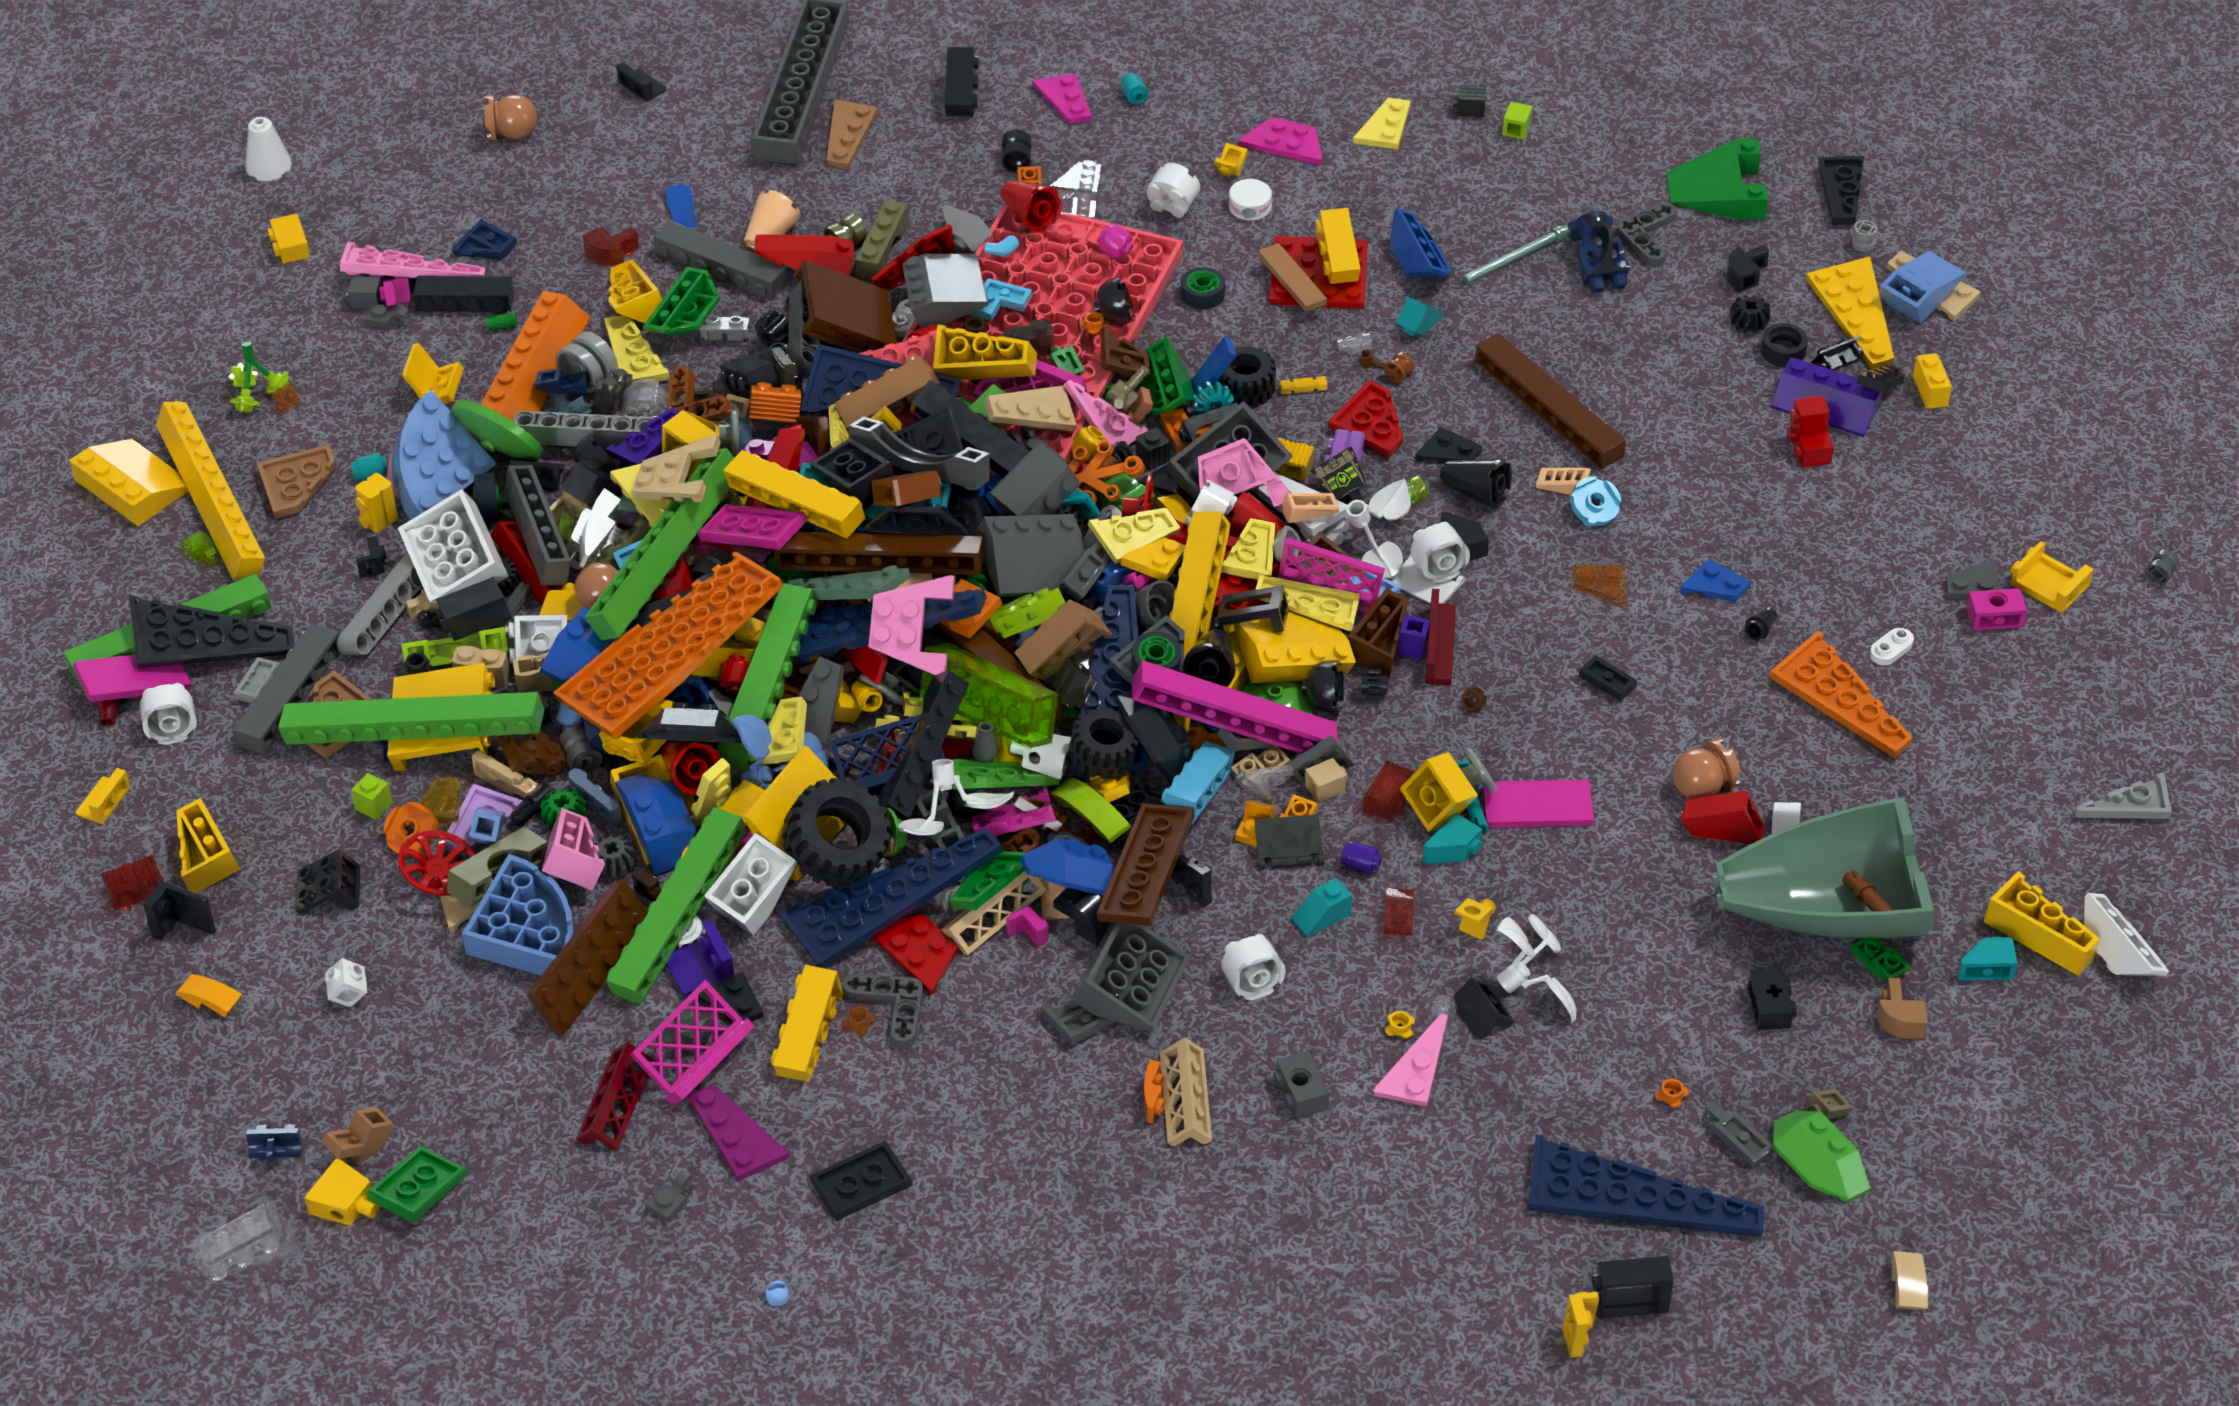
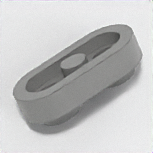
M1290 526L1280 529L1273 543V556L1280 563L1286 538L1289 537L1301 541L1296 531ZM1290 548L1292 553L1297 557L1299 550Z

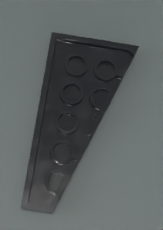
M129 595L137 668L287 655L288 651L295 646L292 626L262 620L255 622L245 620L242 616L234 615V617L220 615V612L180 604L173 606L163 604L160 600L152 599V601L138 599V596Z

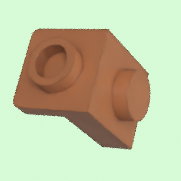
M1144 387L1139 388L1137 391L1138 397L1125 412L1122 409H1116L1118 412L1129 416L1128 420L1137 426L1145 415L1150 413L1153 406L1150 391Z

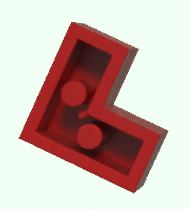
M1824 396L1795 399L1793 409L1790 410L1791 425L1787 428V438L1789 442H1793L1795 459L1800 460L1802 467L1827 465L1832 462L1834 446L1827 431L1830 411Z

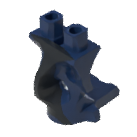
M1604 211L1586 213L1567 224L1573 242L1582 240V246L1577 249L1581 266L1582 284H1589L1592 293L1605 291V281L1607 280L1612 281L1613 289L1626 288L1628 284L1627 274L1631 269L1624 255L1621 240L1619 238L1613 240L1611 227L1613 217L1608 216ZM1591 238H1600L1601 245L1596 246L1593 244ZM1613 249L1616 251L1617 254L1615 259L1612 258ZM1586 255H1588L1593 260V262H1589Z

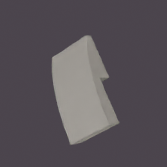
M1774 802L1772 834L1800 823L1801 803Z

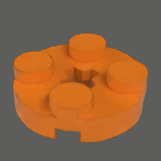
M407 802V804L401 807H395L388 814L384 823L386 843L390 849L399 854L402 844L409 837L419 832L437 830L439 822L427 807L416 802ZM414 823V832L407 836L408 831L405 830L407 825L412 826ZM425 838V839L428 841L429 845L431 846V844L433 843V841H434L435 838ZM417 841L409 847L418 851L421 855L424 854L422 846Z

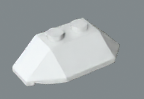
M2086 894L2084 926L2100 938L2096 953L2101 955L2106 961V966L2112 973L2129 976H2166L2169 973L2161 959L2122 913L2111 904L2105 894Z

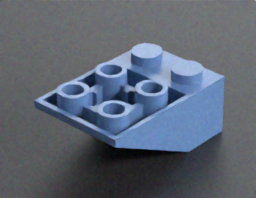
M1928 251L1895 269L1880 285L1883 301L1921 324L1962 281L1967 272Z

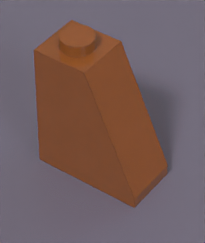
M921 471L871 480L875 506H900L941 496V479L937 471Z

